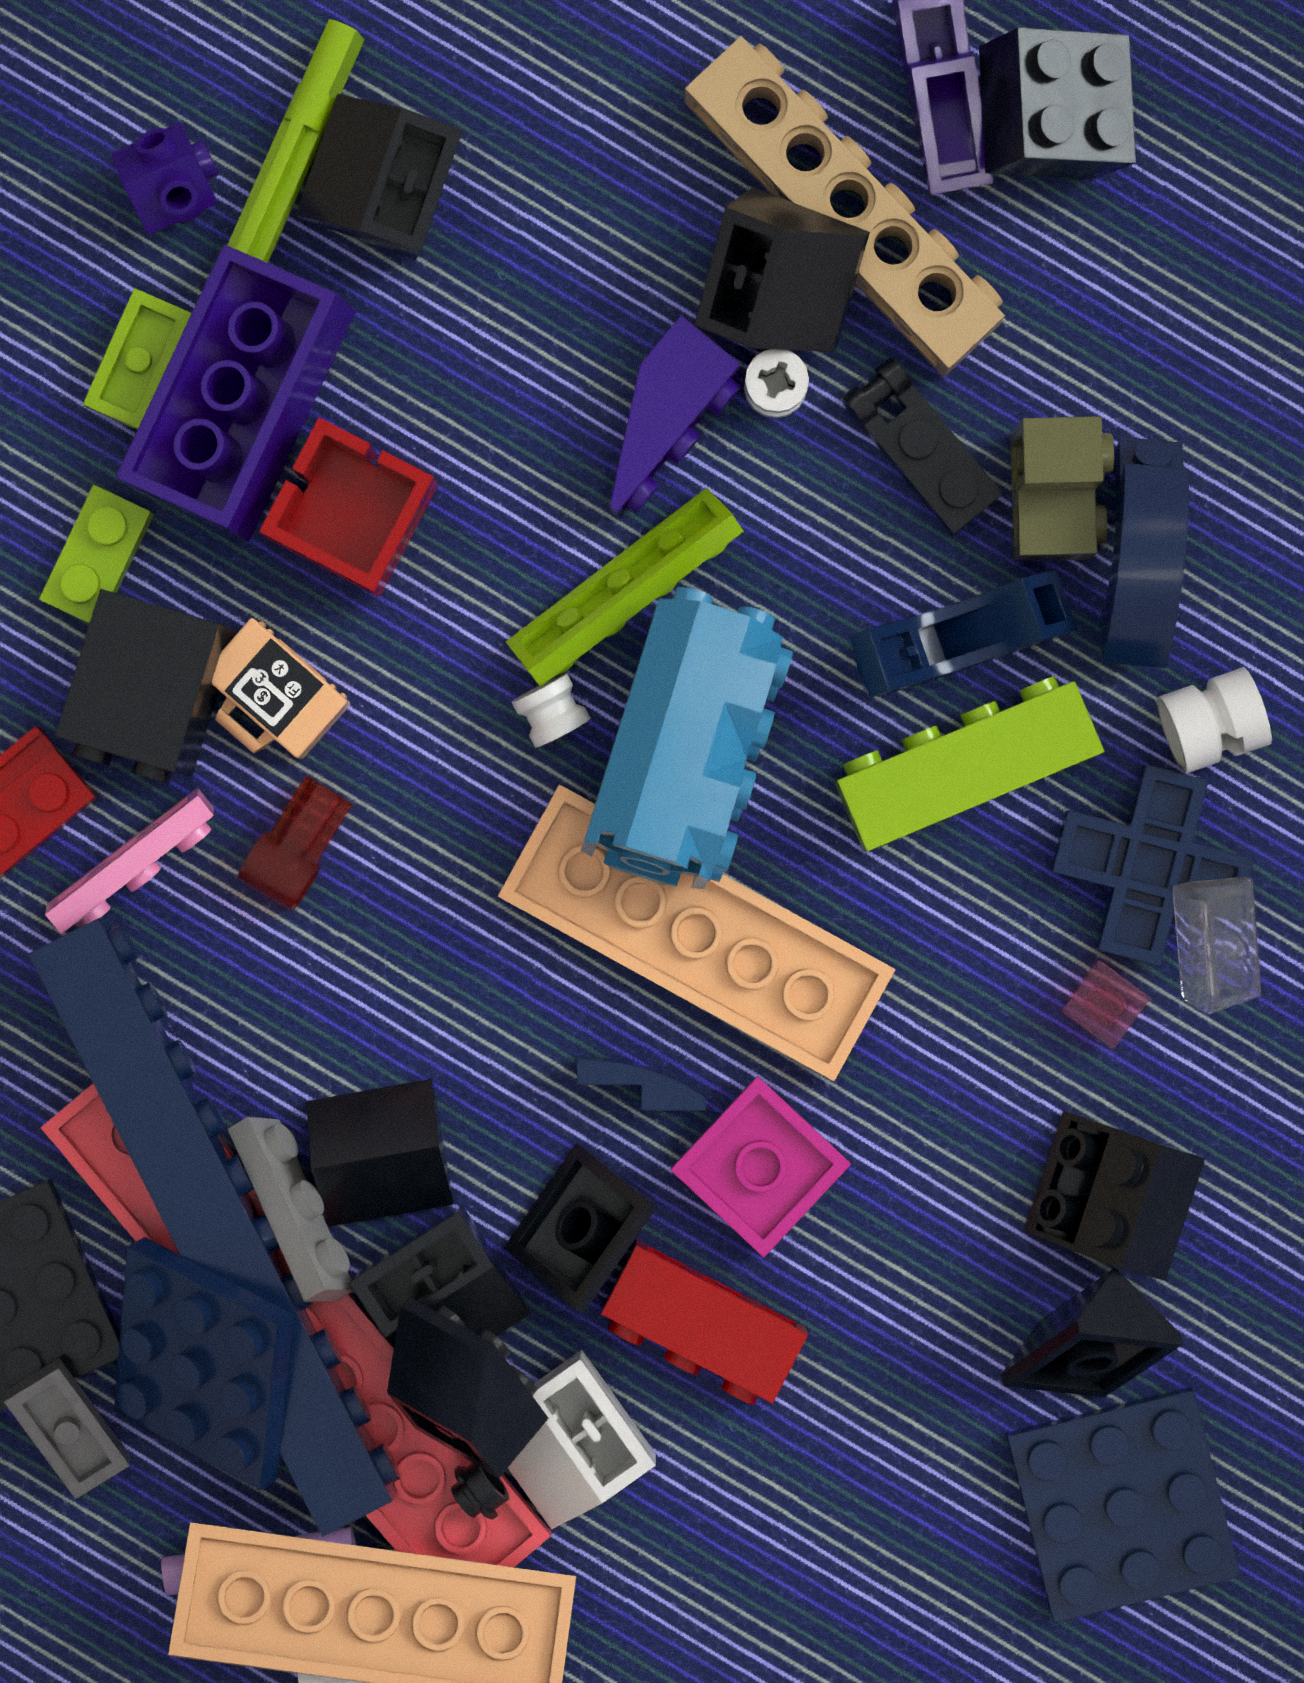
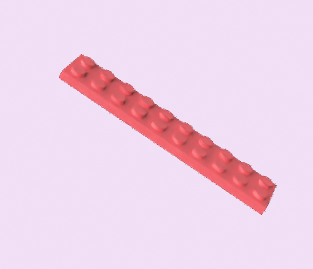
M93 1083L46 1122L41 1129L135 1241L146 1237L180 1255ZM218 1135L228 1157L231 1158L235 1156L232 1150ZM255 1190L248 1192L247 1195L258 1216L264 1214L265 1212ZM281 1249L277 1250L276 1252L287 1274L291 1273ZM352 1293L336 1302H313V1305L306 1308L316 1331L326 1328L338 1348L342 1363L334 1367L345 1389L355 1386L369 1410L371 1421L364 1424L374 1446L377 1447L385 1444L399 1470L400 1479L393 1482L397 1490L393 1501L366 1515L395 1551L515 1567L551 1537L552 1531L504 1474L501 1475L500 1479L509 1493V1500L496 1509L498 1516L495 1519H488L482 1513L472 1518L460 1507L451 1492V1486L457 1483L454 1469L458 1465L467 1467L472 1462L415 1429L388 1395L387 1388L394 1348L385 1339L372 1317Z

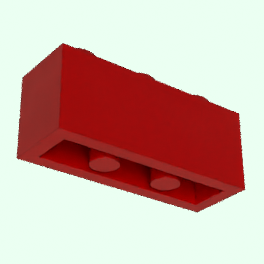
M637 1239L601 1308V1315L611 1319L607 1329L615 1335L638 1346H641L644 1338H647L667 1348L668 1350L664 1355L665 1360L693 1375H698L702 1367L724 1378L720 1386L724 1391L751 1405H755L758 1397L773 1404L808 1336L805 1326Z

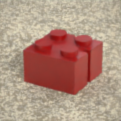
M319 417L292 467L299 478L309 482L305 492L303 493L298 486L286 480L259 532L267 540L380 598L436 492L438 484L434 476L384 450L381 451L376 460L380 468L372 465L371 463L377 453L370 443Z

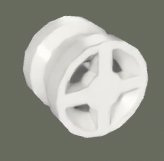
M769 349L761 352L753 358L746 371L744 392L747 402L754 411L764 417L778 419L789 416L799 409L805 399L809 382L807 368L800 357L789 350Z
M567 673L549 680L542 687L537 686L512 701L517 714L526 716L532 727L529 737L535 748L569 733L591 719L586 708L575 703L571 695L573 684Z

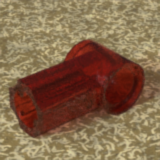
M305 776L285 806L284 812L272 831L267 830L251 850L239 871L237 879L286 910L293 912L315 880L322 866L319 860L354 804L312 778Z

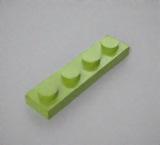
M705 488L513 635L506 643L538 685L542 687L553 677L569 670L579 657L604 638L612 636L621 630L630 618L656 598L668 594L676 586L677 582L703 562L719 555L729 542L744 531L733 514L708 488Z

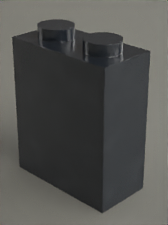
M100 589L55 736L76 742L72 755L110 766L113 754L135 760L131 773L168 784L172 772L193 777L219 692L212 685V679L222 650L234 638L237 632L212 621Z

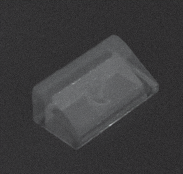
M1248 877L1185 882L1173 886L1183 999L1209 1015L1262 996L1253 880Z

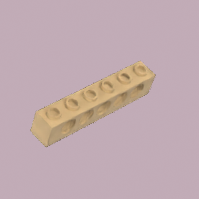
M740 36L685 88L684 103L770 194L870 232L855 284L944 378L999 327L1005 317L998 309L1003 303L1001 297L981 276L976 275L971 280L954 262L959 257L958 252L943 234L936 229H932L927 233L914 220L911 214L915 211V207L896 185L891 182L885 187L881 185L867 170L872 164L871 160L853 139L845 136L840 141L823 123L828 119L825 110L812 95L805 90H801L796 94L782 80L780 76L784 73V69L777 58L762 44L759 43L752 48ZM763 98L771 101L776 106L778 116L771 123L758 125L746 118L743 108L749 101ZM807 144L814 147L820 153L822 163L814 170L800 171L789 163L786 156L787 152L796 145ZM842 190L854 191L862 197L865 203V211L857 217H842L833 210L830 203L831 197ZM885 236L897 237L906 244L909 257L900 264H887L876 255L874 250L875 242ZM928 282L941 283L950 291L952 305L942 311L929 310L921 303L918 289Z

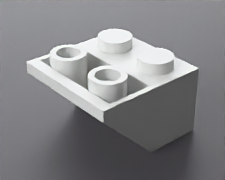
M583 1350L574 1354L534 1383L537 1391L533 1397L549 1419L508 1467L551 1530L604 1503L656 1466V1453Z

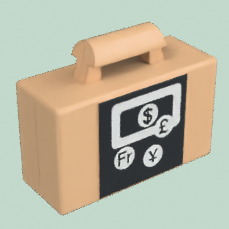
M254 618L249 619L221 651L212 679V685L226 696L215 720L253 754L276 740L294 757L303 759L350 706L346 694H340L334 684H329L322 675L281 639L276 638L273 630L266 629L264 622H258ZM236 707L240 708L265 730L258 739L230 716Z

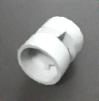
M1245 667L1208 679L1205 691L1201 692L1194 685L1157 697V707L1163 731L1173 757L1184 774L1220 762L1222 751L1228 750L1234 756H1238L1271 744V729L1262 698L1253 678Z

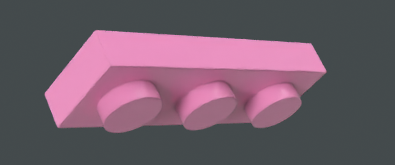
M198 787L51 900L46 907V917L60 934L64 933L74 924L77 928H80L101 918L111 908L105 901L124 885L131 892L137 890L160 871L161 867L156 860L174 846L183 853L197 844L211 831V827L206 821L214 816L212 804Z

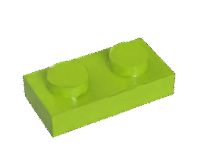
M134 288L83 405L92 411L138 430L192 313Z
M93 485L39 600L90 623L100 589L114 593L118 592L154 514L147 509Z

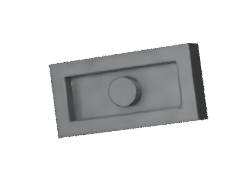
M60 1358L4 1391V1403L75 1499L130 1466V1454Z

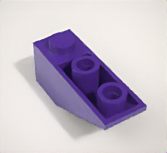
M682 315L641 362L610 502V512L616 518H619L627 507L635 514L639 512L660 486L652 478L668 458L677 465L701 436L693 429L708 410L718 416L742 387L734 381L739 374L741 364Z

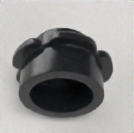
M474 1463L469 1464L467 1467L458 1465L454 1469L457 1483L451 1486V1492L460 1507L472 1518L482 1513L488 1519H495L498 1516L496 1509L509 1500V1493L502 1480Z

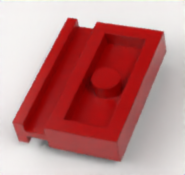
M38 726L33 727L0 755V879L98 798Z

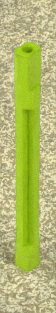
M328 20L302 81L296 87L227 246L264 262H269L319 149L337 94L341 95L363 45L364 38L356 29L335 20Z

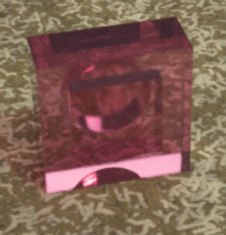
M1096 960L1059 1011L1107 1047L1114 1050L1151 997L1106 964Z

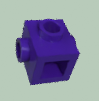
M181 122L166 129L157 128L150 130L140 136L135 143L111 153L122 185L148 235L174 223L191 221L198 217L203 210L218 204L208 181L219 175L203 139L191 144Z

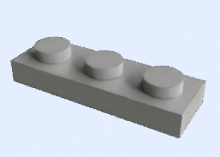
M246 1117L228 1128L304 1302H336L353 1292L354 1289L349 1283L351 1281L348 1273L350 1269L349 1258L344 1248L332 1237L322 1215L324 1212L323 1200L317 1189L307 1181L296 1157L299 1152L298 1145L292 1133L281 1124L280 1119Z

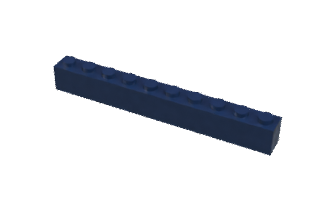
M98 918L29 953L28 955L180 1256L294 1314L280 1454L322 1537L392 1502L397 1492L393 1482L400 1479L397 1465L385 1444L377 1447L374 1446L364 1424L371 1421V1416L358 1389L355 1386L345 1389L334 1367L342 1363L338 1348L326 1328L316 1331L306 1311V1308L313 1305V1302H304L292 1273L287 1274L276 1252L281 1248L265 1213L258 1216L247 1193L254 1190L241 1158L238 1155L229 1158L218 1137L219 1134L225 1132V1126L219 1112L209 1097L201 1101L198 1098L189 1080V1077L196 1074V1069L188 1051L179 1039L172 1043L170 1042L160 1022V1019L167 1016V1012L157 990L151 982L141 985L130 963L138 959V954L127 931L121 924L112 927L108 918Z

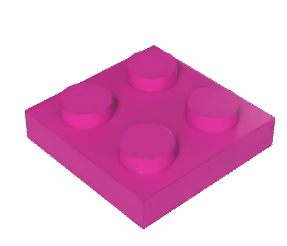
M756 1076L675 1162L670 1170L761 1256L765 1257L845 1172L851 1163L759 1076Z

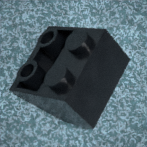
M337 94L295 216L416 260L421 253L463 130L402 107Z
M754 187L725 207L694 325L751 348L833 352L838 345L870 232Z
M1063 1111L1024 1232L1116 1268L1165 1281L1205 1158Z
M463 1205L357 1273L349 1282L377 1327L393 1348L400 1307L408 1297L431 1309H434L437 1304L444 1305L465 1323L468 1330L476 1333L482 1327L496 1336L532 1313Z
M408 1297L401 1305L387 1393L415 1429L500 1478L549 1419L533 1397L537 1387L524 1373L509 1365L506 1358L509 1356L510 1350L496 1335L482 1327L476 1333L468 1330L465 1323L454 1312L441 1304H437L434 1309H431Z

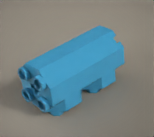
M677 587L673 599L659 598L581 851L592 857L596 846H599L607 851L603 863L613 869L677 886L680 874L693 875L691 888L705 889L710 880L720 882L723 872H727L738 834L727 831L730 820L738 822L742 809H746L757 774L756 772L744 769L746 759L756 762L760 749L765 747L775 712L765 709L764 706L766 700L774 702L778 689L782 688L791 663L793 651L781 648L783 637L772 630L775 618L769 613L744 606L739 607L737 612L713 605V598L702 591Z

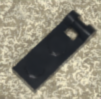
M889 357L874 369L877 375L861 389L857 386L851 388L840 398L841 402L949 534L953 536L1001 497L1003 493L913 386L903 369ZM893 396L904 411L887 424L878 413L877 408Z

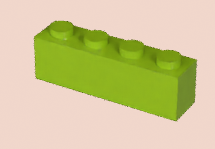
M1052 676L1019 690L1023 703L1000 712L996 701L990 702L960 715L965 727L941 737L936 725L902 739L901 741L906 752L882 761L878 750L843 764L847 776L835 781L834 784L863 852H868L1105 752L1075 681L1059 687L1055 676Z

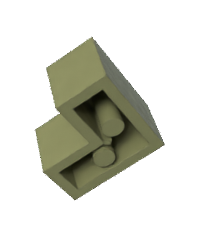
M1102 416L1023 418L1010 435L1013 562L1089 560L1097 554V544H1105L1107 541L1106 506L1096 505L1095 489L1103 482L1105 472L1113 471L1114 443L1112 433H1102Z

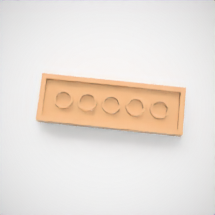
M559 784L498 897L819 1074L835 1081L896 969L725 875H722L720 882L710 880L705 889L691 888L694 876L680 874L677 886L665 885L613 869L604 864L607 851L599 846H596L592 857L583 853L581 848L595 804Z
M190 1522L168 1655L362 1683H562L576 1576Z

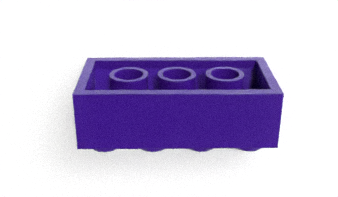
M224 244L115 478L180 511L249 542L356 311L336 292Z

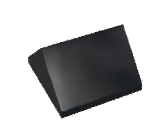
M432 1078L306 1101L311 1170L318 1193L323 1200L328 1227L454 1204Z
M576 1143L503 1248L570 1306L583 1314L657 1208V1199Z
M1113 1268L1038 1322L1001 1373L1002 1383L1005 1387L1106 1397L1183 1344L1180 1332L1116 1268Z

